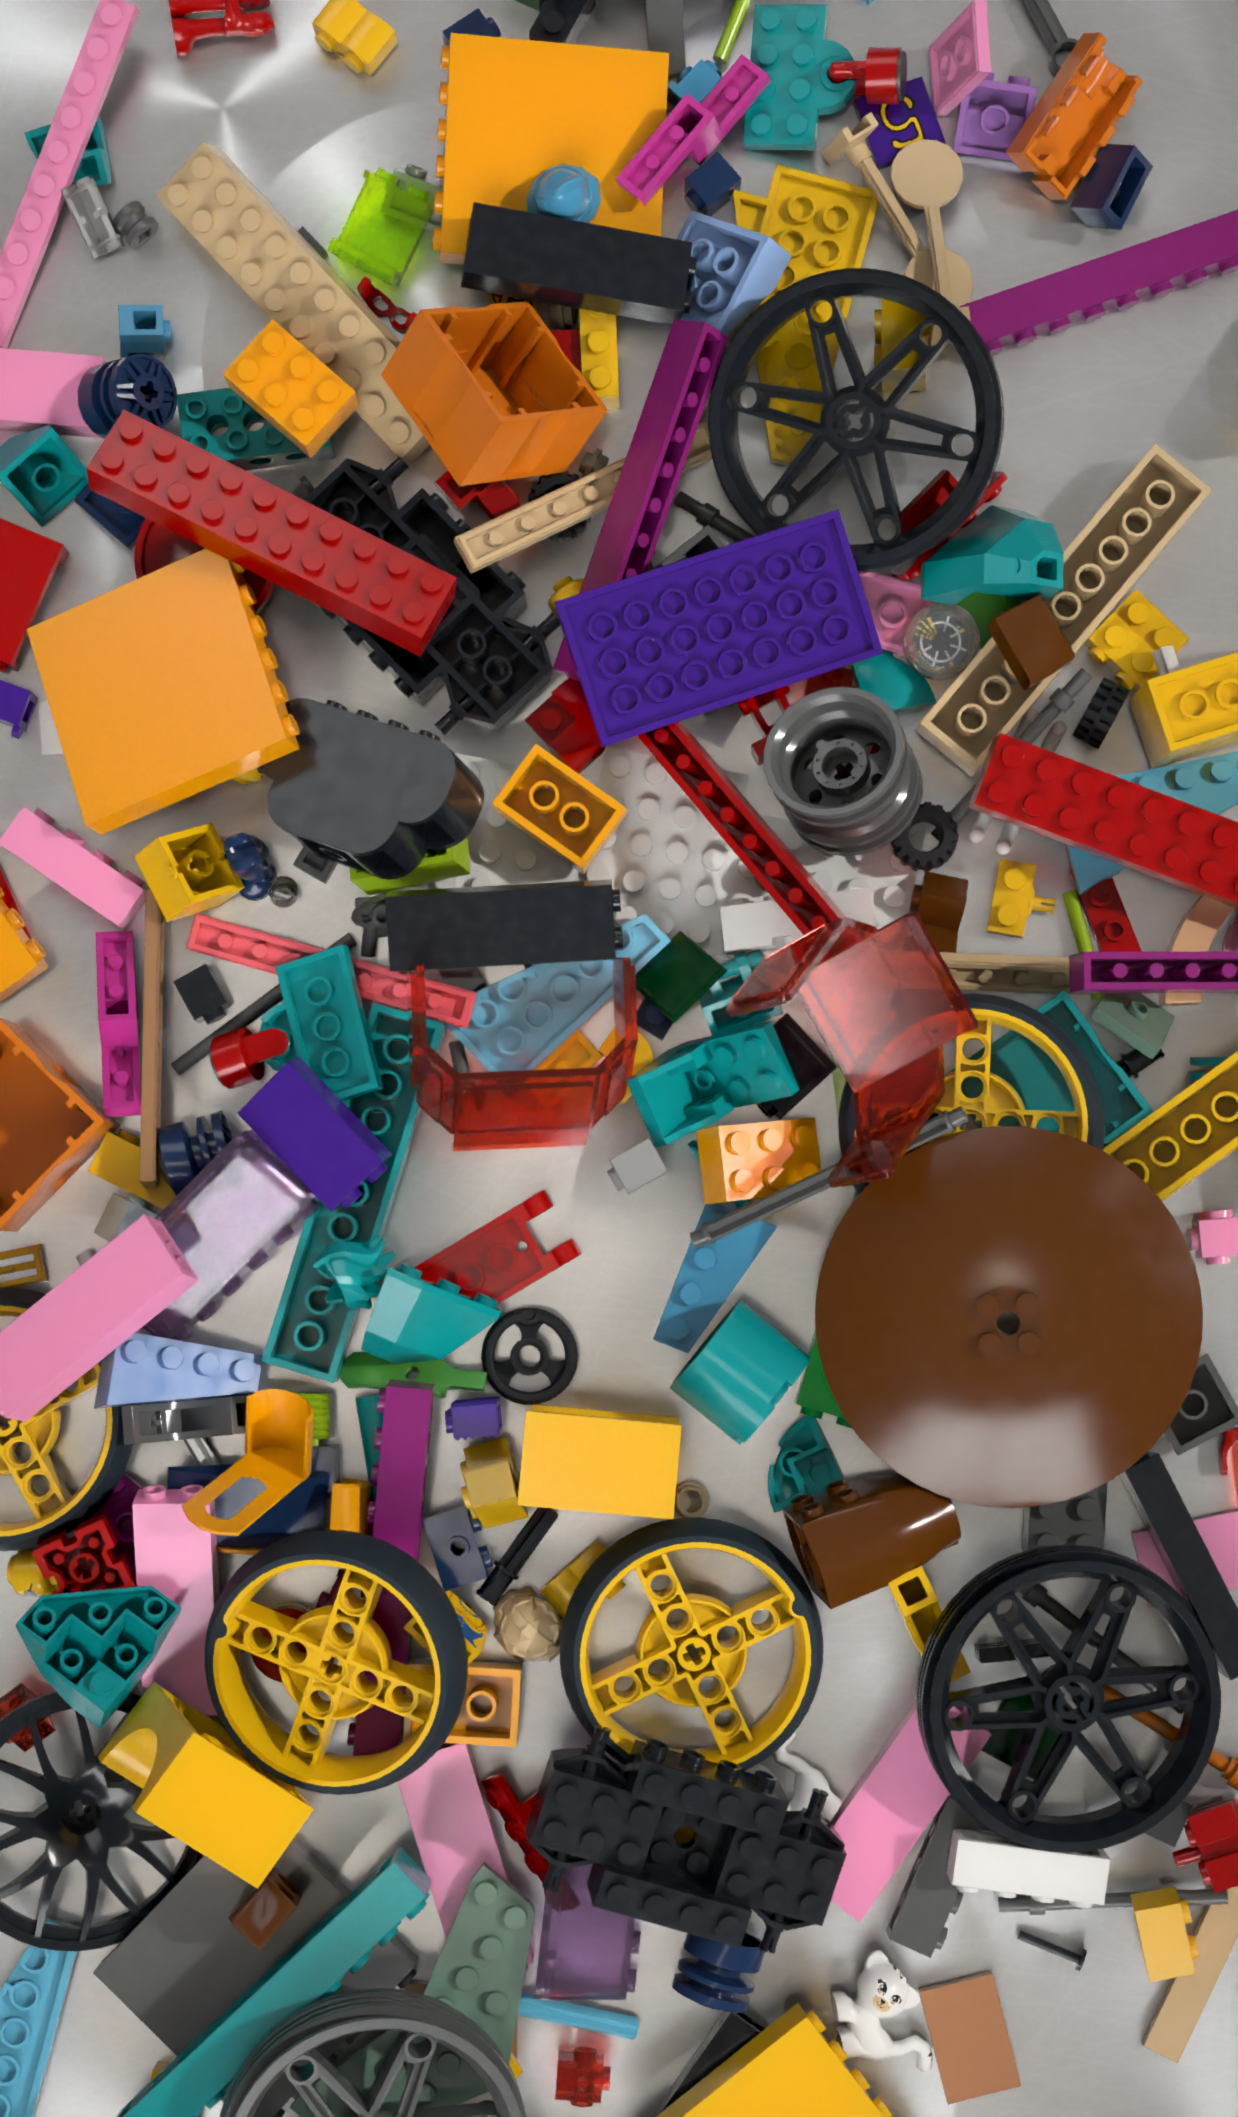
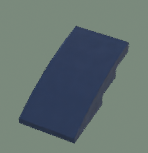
M233 1464L168 1467L167 1489H181L187 1485H201L205 1488ZM311 1472L305 1481L300 1483L238 1536L217 1535V1546L266 1548L279 1540L299 1533L324 1530L326 1476L324 1472ZM241 1477L215 1498L216 1518H232L267 1489L265 1484L255 1478Z

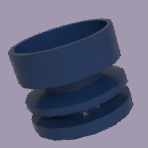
M138 353L91 367L82 376L78 387V406L83 420L91 431L105 439L123 410L160 428H165L173 419L177 407V389L171 373L161 361L151 355Z
M222 1110L211 1113L212 1130L204 1115L197 1117V1135L194 1136L184 1121L159 1128L158 1136L164 1165L172 1189L180 1203L206 1195L205 1178L210 1177L218 1192L225 1189L224 1173L232 1187L243 1184L241 1150L235 1132L230 1127Z
M745 1932L741 1947L738 1948L687 1933L683 1944L684 1949L696 1958L679 1959L677 1966L678 1970L682 1973L674 1975L672 1988L684 1997L711 2009L733 2013L748 2011L750 1997L746 1994L752 1993L755 1985L753 1981L741 1973L759 1972L765 1951L759 1948L762 1941Z

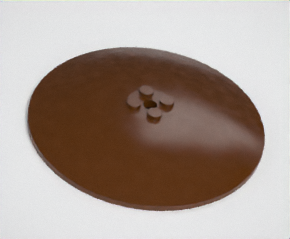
M991 1126L960 1131L927 1142L886 1167L862 1190L841 1219L827 1248L819 1274L816 1293L815 1328L820 1360L831 1393L850 1426L877 1457L910 1481L941 1496L986 1507L1023 1508L1061 1502L1088 1493L1126 1471L1154 1446L1177 1415L1190 1389L1198 1364L1202 1342L1203 1307L1200 1283L1186 1239L1174 1217L1158 1195L1136 1173L1098 1147L1072 1136L1027 1126ZM1005 1312L1016 1314L1020 1320L1019 1327L1011 1333L1001 1331L997 1326V1319L1001 1314Z

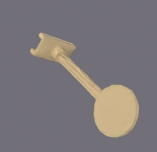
M872 112L863 117L852 131L849 130L848 126L842 129L822 152V155L828 165L847 156L853 167L859 169L912 257L903 275L935 290L930 250L924 246L871 159L872 153L865 143L867 137L879 125ZM945 248L952 302L956 304L957 308H960L961 305L967 304L970 301L973 293V277L968 264L960 255Z
M922 139L909 143L898 152L892 163L891 183L895 194L905 204L924 211L935 291L956 306L952 302L939 208L945 206L956 197L962 185L963 167L959 156L950 146L937 140ZM969 306L958 308L971 321ZM936 325L929 326L928 346H934L941 340L942 332L939 326Z

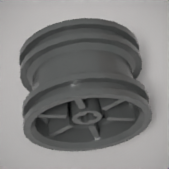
M850 687L827 688L811 693L789 706L776 720L767 737L764 749V771L769 786L783 806L786 816L798 835L817 850L831 855L854 856L880 849L899 837L910 825L919 809L923 794V778L918 761L907 742L898 717L890 706L875 694ZM873 745L880 747L877 753L870 754ZM813 761L812 770L807 771L806 768ZM821 800V801L818 802L817 804H812V803H811V802H815V801Z

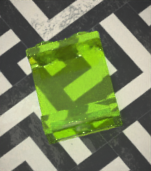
M379 167L376 173L365 169L362 177L366 178L339 238H332L327 251L389 285L399 286L434 213V204L427 201L429 194L411 184L408 190L395 184L398 177Z

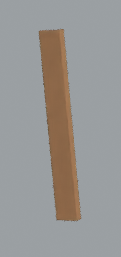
M146 889L139 1182L144 1188H158L160 1180V1143L158 1132L159 1128H161L165 917L150 889Z

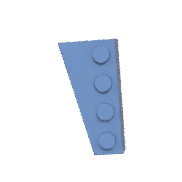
M134 1333L102 1359L94 1409L253 1394L258 1391L263 1355Z

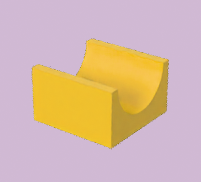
M543 1404L531 1405V1411L526 1410L517 1505L673 1519L682 1425L679 1424L680 1417Z
M154 1681L98 1756L102 1764L143 1789L132 1806L137 1814L257 1889L314 1810L295 1786L272 1776L248 1758L235 1744L222 1725Z

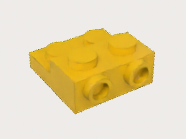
M1136 589L1088 638L1084 645L1088 648V655L1101 666L1106 664L1115 673L1114 678L1119 685L1137 692L1147 680L1152 679L1158 673L1152 651L1164 646L1173 645L1175 653H1177L1190 638Z

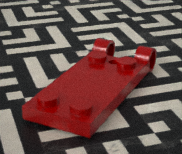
M545 1190L414 1268L423 1272L420 1277L422 1280L438 1284L439 1279L442 1278L461 1287L459 1294L475 1298L479 1292L497 1300V1304L582 1253L574 1239L571 1238L548 1253L543 1254L526 1225V1222L553 1207ZM520 1241H524L527 1244V1249L524 1252L517 1250L516 1246Z

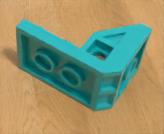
M772 1021L687 1041L667 1050L626 1079L655 1147L667 1145L723 1118L734 1108L792 1096L800 1090Z

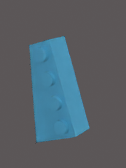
M718 1203L707 1204L703 1208L695 1230L702 1228V1224L706 1222L710 1223L736 1210ZM759 1220L717 1240L712 1245L708 1243L696 1248L691 1241L653 1340L689 1353L777 1226Z

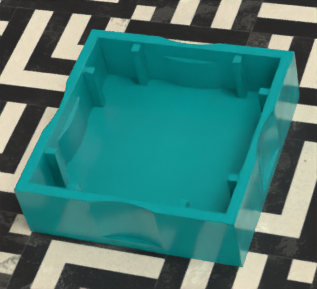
M1065 990L1036 1009L1054 1021L1072 1038L1093 1070L1102 1095L1105 1113L1104 1146L1154 1112L1124 1070L1106 1052L1099 1042L1096 1032ZM1012 1030L991 1044L990 1073L1001 1077L1016 1090L1022 1099L1025 1110L1075 1112L1070 1090L1056 1064L1039 1046ZM983 1047L981 1050L976 1052L968 1059L978 1060L979 1058H981L984 1054L985 1047ZM975 1077L967 1078L961 1086L963 1095L968 1098L980 1096L984 1088L981 1080ZM969 1115L977 1128H981L982 1122L976 1121L975 1115ZM1007 1116L1000 1120L998 1126H1020V1123L1016 1118ZM1043 1118L1036 1125V1128L1055 1132L1059 1130L1058 1124L1052 1118Z

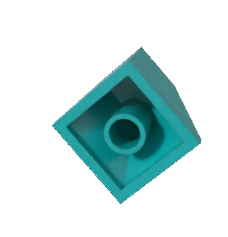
M50 425L11 437L0 446V482L41 527L89 485L86 467Z

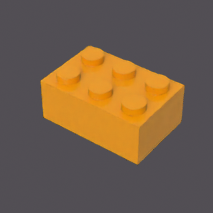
M273 319L223 373L228 387L310 459L360 405L355 390Z
M537 744L533 746L492 802L495 812L583 875L627 816V808Z
M815 1117L723 1125L696 1131L705 1205L761 1199L821 1171Z
M410 1658L408 1666L435 1677L432 1659ZM472 1661L468 1665L466 1692L460 1714L444 1743L517 1747L523 1664ZM406 1687V1696L413 1697L411 1690ZM404 1717L403 1741L410 1738L421 1724Z

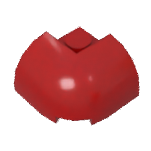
M569 678L551 692L552 695L525 719V723L545 743L558 760L580 774L604 752L606 746H600L580 682Z

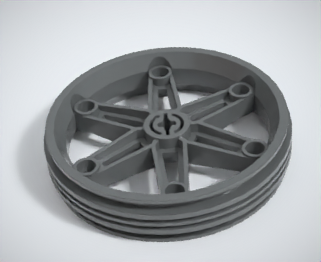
M369 1988L332 1995L300 2009L283 2020L263 2037L250 2052L236 2074L220 2112V2117H254L266 2092L284 2072L316 2117H336L312 2084L319 2078L356 2113L352 2117H526L522 2097L509 2063L496 2043L480 2026L445 2002L424 1994L391 1988ZM375 2030L401 2031L366 2097L315 2049L331 2040L358 2032ZM415 2037H426L421 2043H410ZM437 2042L453 2050L472 2066L485 2083L493 2101L484 2100L479 2103L415 2109ZM299 2059L309 2060L304 2066L293 2065ZM404 2061L412 2063V2067L396 2114L380 2110Z

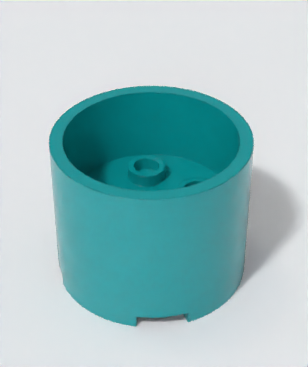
M739 1300L694 1353L669 1388L740 1445L742 1442L745 1443L775 1409V1405L789 1389V1386L791 1387L799 1378L811 1357L744 1302Z

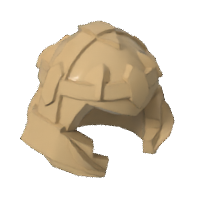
M524 1586L522 1589H511L499 1599L497 1605L493 1607L495 1612V1633L493 1636L508 1654L521 1663L526 1661L536 1663L548 1661L550 1663L560 1653V1637L564 1618L558 1616L556 1608L550 1602L537 1598V1593L531 1586Z

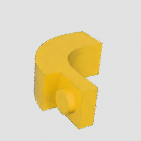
M919 1566L888 1583V1588L908 1632L922 1657L930 1632L942 1611L938 1603L939 1600L922 1566ZM961 1651L954 1666L951 1682L971 1673Z

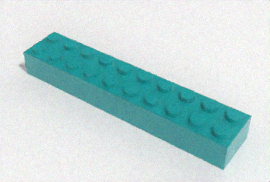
M374 1002L367 1024L383 1089L343 1101V1103L393 1155L384 1163L388 1169L372 1184L367 1179L358 1188L363 1194L347 1209L341 1205L331 1212L313 1194L261 1360L262 1362L330 1383L338 1382L360 1308L346 1307L344 1302L327 1303L325 1297L335 1281L322 1270L313 1268V1264L323 1249L332 1242L363 1243L371 1240L376 1235H380V1239H382L447 1031V1027L443 1023Z
M400 1846L119 2111L116 2117H197L205 2105L209 2109L214 2107L227 2093L225 2089L232 2083V2079L235 2078L250 2052L263 2037L293 2013L317 2002L319 1997L324 1999L333 1995L341 1986L340 1981L348 1970L354 1974L369 1960L368 1954L373 1950V1946L376 1943L383 1947L398 1932L397 1927L405 1916L411 1920L426 1906L425 1900L429 1897L428 1889L431 1879Z

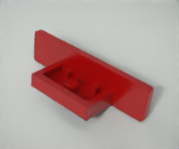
M941 470L901 511L905 532L926 520L950 496L958 481L948 470ZM995 471L980 502L963 524L934 548L898 564L890 574L900 580H912L921 574V565L951 540L950 537L959 528H964L977 516L975 511L984 502H990L1002 491L1001 485L1008 479L1007 475L1004 472Z
M499 1773L485 1778L481 1783L485 1788L484 1793L488 1803L499 1811L505 1821L504 1827L507 1834L513 1841L519 1844L525 1854L524 1861L527 1867L539 1877L543 1884L549 1868L548 1862L527 1841L525 1828L538 1790L519 1803L502 1774ZM563 1874L557 1892H552L551 1887L549 1891L544 1889L547 1900L551 1905L557 1907L559 1911L573 1909L579 1904V1900Z

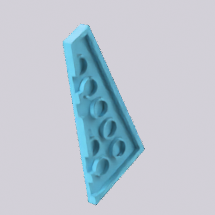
M1238 751L1117 776L1217 815L1238 804ZM1066 844L1079 896L1089 891L1096 884L1105 879L1112 878L1126 868Z
M643 914L620 925L622 926L623 949H616V959L535 964L477 991L478 994L469 1028L443 1023L508 1092H511L656 956L671 939L647 914Z
M50 1918L44 1921V1923L59 1926H77ZM29 1945L0 1989V2117H34L77 1951H55Z

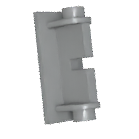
M89 176L76 181L75 185L61 190L93 259L125 247L120 234L112 225L113 220L93 178L90 179Z

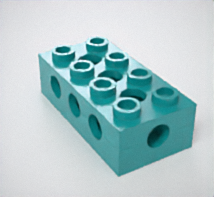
M230 388L177 394L182 439L245 471L336 459L333 435L310 459ZM264 423L261 429L249 431L253 424ZM222 427L228 428L223 435L213 436L217 429Z

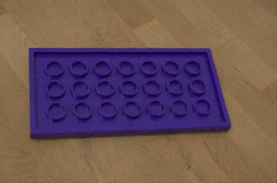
M838 509L554 602L601 747L883 654Z

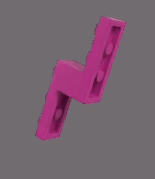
M741 54L701 104L689 94L682 98L615 179L617 184L646 206L687 156L701 166L771 82L769 75Z
M133 930L96 932L98 1024L102 1050L104 1117L141 1115L140 1043L136 1003Z

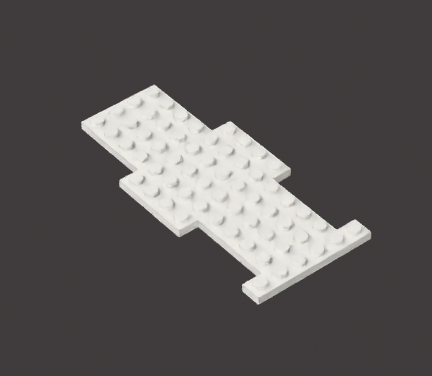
M608 746L605 747L599 781H588L627 808V816L583 875L494 811L492 802L517 770L518 765L455 753L479 778L484 789L482 810L475 826L466 837L469 845L471 874L429 882L426 889L612 879V889H620L621 912H614V926H620L643 914H647L670 939L681 931L711 957L718 956L735 959V954L723 955L720 907L727 906V900L748 898L749 903L764 901L763 897L770 894L762 891L757 886L754 875L654 756ZM722 770L745 797L749 775ZM759 814L825 893L837 892L838 889L859 887V889L872 887L877 932L871 941H867L870 945L867 949L901 950L911 907V896L918 871L911 870L912 867L904 866L900 863L901 860L895 857L891 842L867 854L854 856L831 855L817 850L805 842L798 835L790 820ZM927 822L917 823L909 831L910 843L919 851H922ZM805 947L760 951L764 960V964L761 965L799 973ZM856 986L849 1021L879 1027L885 1026L888 1023L893 987Z

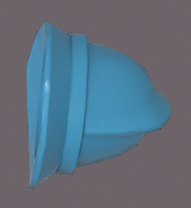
M560 164L549 168L534 180L527 196V212L589 223L594 219L601 202L598 179L579 166Z

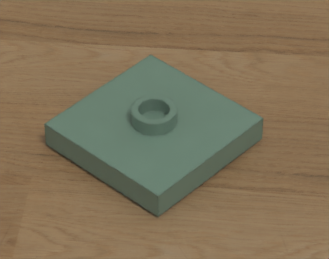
M1102 993L1090 1016L1091 1019L1152 1060L1160 1051L1175 1018L1174 1015L1141 993Z

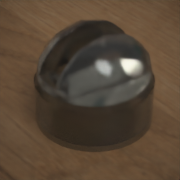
M287 876L276 877L269 884V898L279 908L292 906L298 898L296 882ZM275 891H277V892H279V893H282V894H284V895H288V896H291V897H290L289 899H287V898H284V897L275 895L274 893H275Z

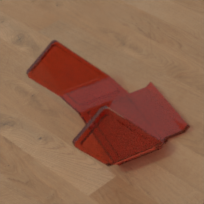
M917 911L905 914L878 930L875 926L848 917L834 920L829 924L826 923L763 958L733 996L731 1003L726 1008L728 1015L735 1017L788 1003L796 994L854 1092L856 1137L827 1178L831 1188L886 1179L894 1173L945 1094L943 1044L966 1031L977 1029L979 1026L976 1017Z
M617 957L613 959L615 1048L596 1068L458 1073L427 1044L424 964H412L411 972H406L410 1087L415 1086L416 1102L419 1107L435 1122L442 1125L450 1134H454L452 1151L585 1146L588 1129L593 1128L604 1115L607 1116L625 1096L627 1089L626 1079L632 1076L638 1041L635 965H631L630 957Z

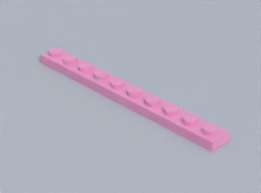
M99 1L0 254V348H8L64 205L65 199L61 190L70 187L139 14V9L135 5L125 1Z

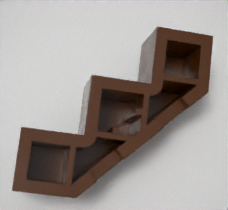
M925 871L922 884H915L913 888L910 906L916 908L910 936L904 935L902 951L956 953L958 930L967 900L968 880ZM893 987L889 1008L896 1009V1017L909 1008L925 1001L946 996L947 989ZM939 1027L930 1031L938 1033Z

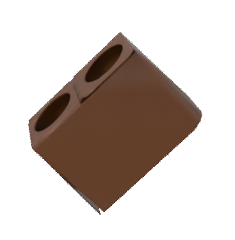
M1041 595L994 616L988 624L991 636L1024 690L1031 688L1069 665L1075 657L1074 651L1058 627Z
M275 1867L269 1872L258 1889L254 1887L234 1906L228 1918L261 1951L296 1910L302 1893Z

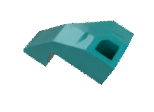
M995 505L989 506L921 565V600L955 605L975 591L1026 601L1041 595L1044 601L1063 589L1064 553L1053 524L1025 511Z
M401 1263L399 1269L395 1267H389L368 1322L361 1350L395 1364L441 1360L498 1320L503 1310L496 1308L498 1301L478 1292L475 1298L459 1294L461 1288L459 1285L442 1278L439 1279L438 1284L420 1279L423 1272Z
M152 1585L41 1595L19 1619L15 1627L40 1674L70 1707L101 1729L125 1701L151 1665L182 1608Z

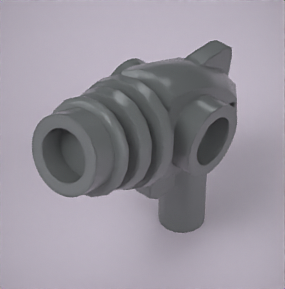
M387 892L373 897L355 898V909L352 912L351 920L355 925L363 927L361 956L375 957L377 937L388 936L385 907Z

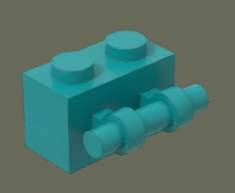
M760 950L745 954L744 951L734 955L735 959L720 964L727 972L719 980L737 973L741 975L721 983L718 980L699 998L712 1035L750 1027L783 1014L766 967L763 966L751 971V968L764 964Z

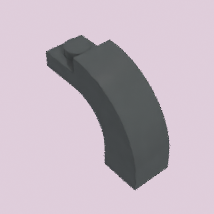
M249 1395L122 1406L124 1445L245 1434L246 1400Z

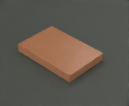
M991 1970L918 1989L948 2105L1021 2086Z

